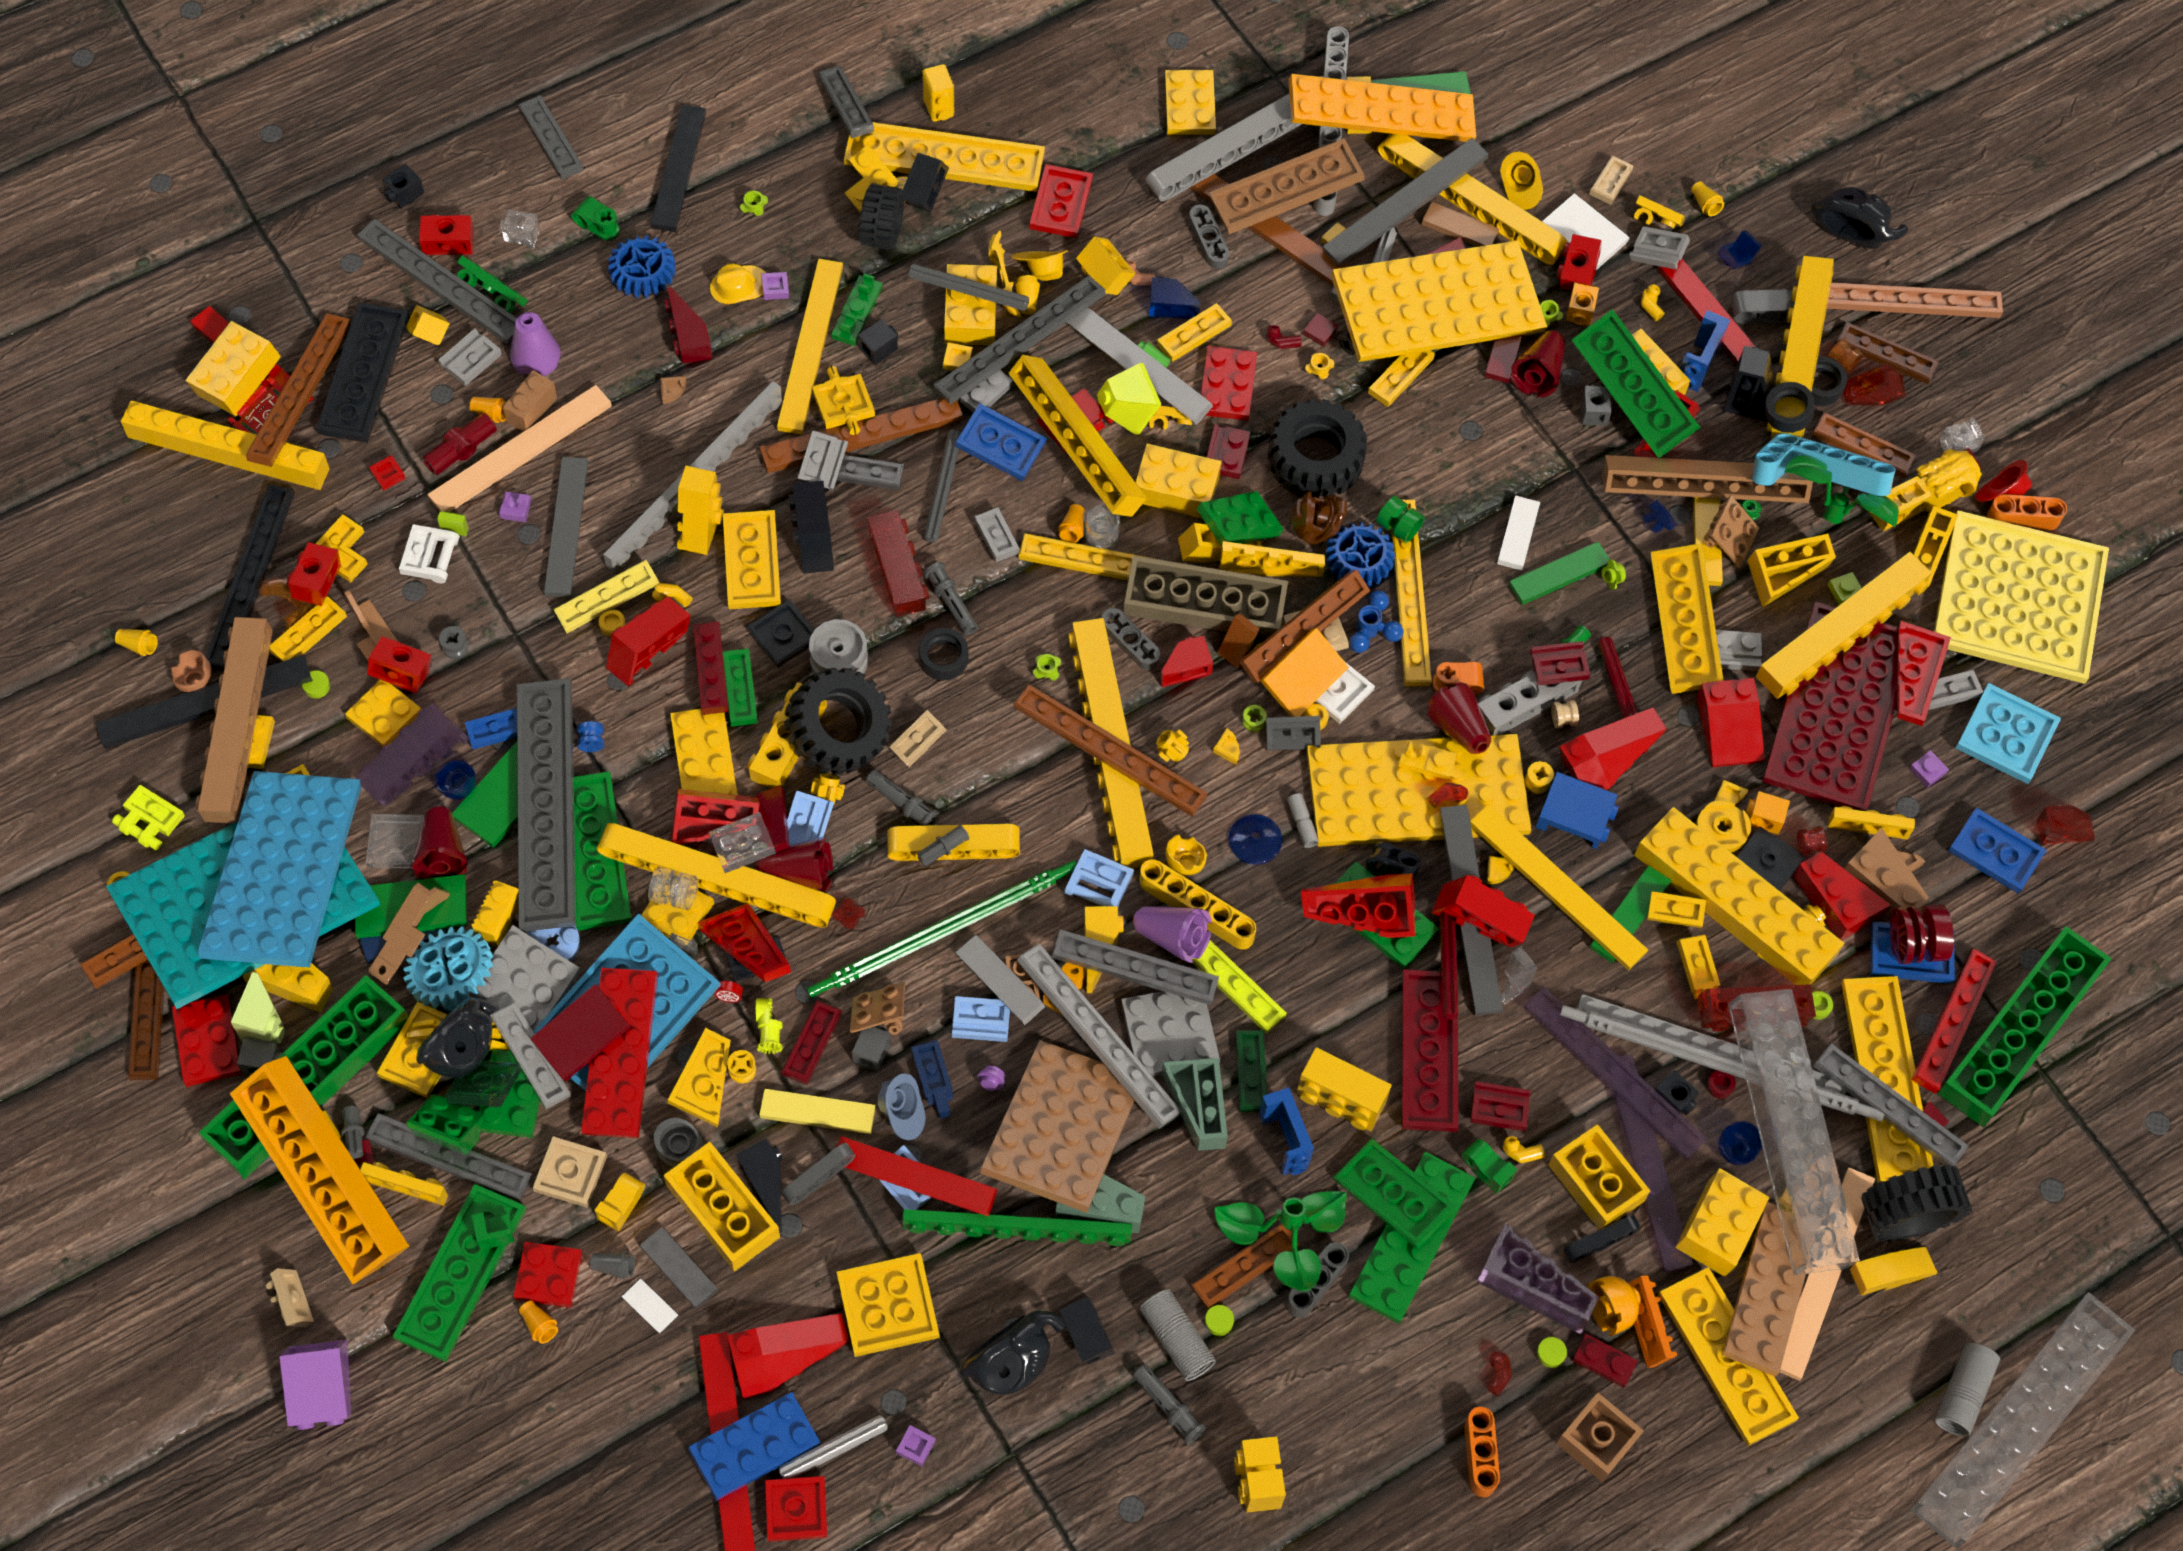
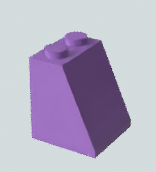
M347 1339L288 1347L280 1355L288 1426H296L297 1430H304L315 1427L314 1423L326 1422L327 1426L343 1424L344 1419H348L351 1415Z

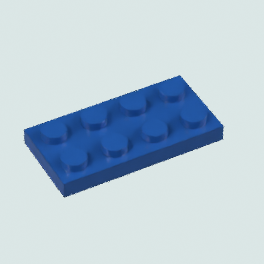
M791 1392L689 1446L688 1451L714 1499L717 1501L779 1468L788 1461L820 1445V1441L794 1394Z

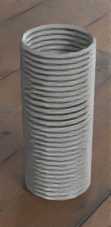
M1165 1289L1156 1293L1140 1306L1141 1313H1143L1147 1323L1151 1325L1150 1327L1158 1336L1157 1338L1165 1347L1164 1349H1166L1167 1354L1174 1361L1175 1366H1177L1185 1381H1191L1213 1367L1216 1359L1209 1352L1210 1350H1208L1207 1345L1198 1335L1199 1333L1195 1330L1196 1328L1192 1325L1193 1323L1189 1321L1190 1319L1187 1318L1188 1316H1185L1186 1313L1181 1309L1171 1290Z
M1976 1343L1964 1345L1935 1418V1422L1939 1427L1957 1436L1964 1437L1971 1434L2000 1361V1357L1996 1352Z

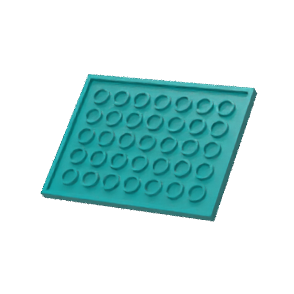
M238 821L106 886L176 1009L264 965L260 963L200 959L197 953ZM345 847L319 936L380 906L377 896Z

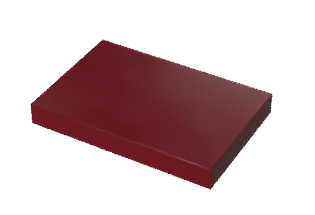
M594 984L530 1039L561 1079L566 1082L631 1026L599 986Z

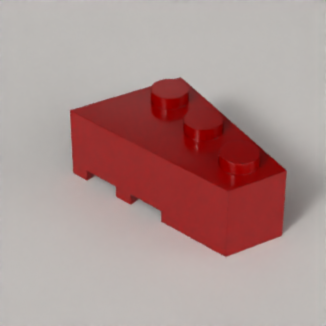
M1823 852L1799 864L1793 875L1794 880L1812 905H1817L1826 916L1824 922L1841 941L1871 925L1873 921L1876 922L1882 919L1891 906Z

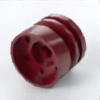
M1944 904L1925 905L1920 910L1916 907L1893 909L1890 917V942L1895 959L1899 964H1910L1911 961L1912 963H1921L1923 958L1927 962L1949 961L1954 948V933L1951 916Z

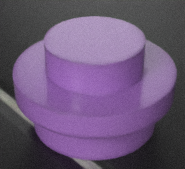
M986 1066L979 1072L977 1077L981 1086L988 1091L1001 1090L1005 1084L1004 1072L995 1066Z

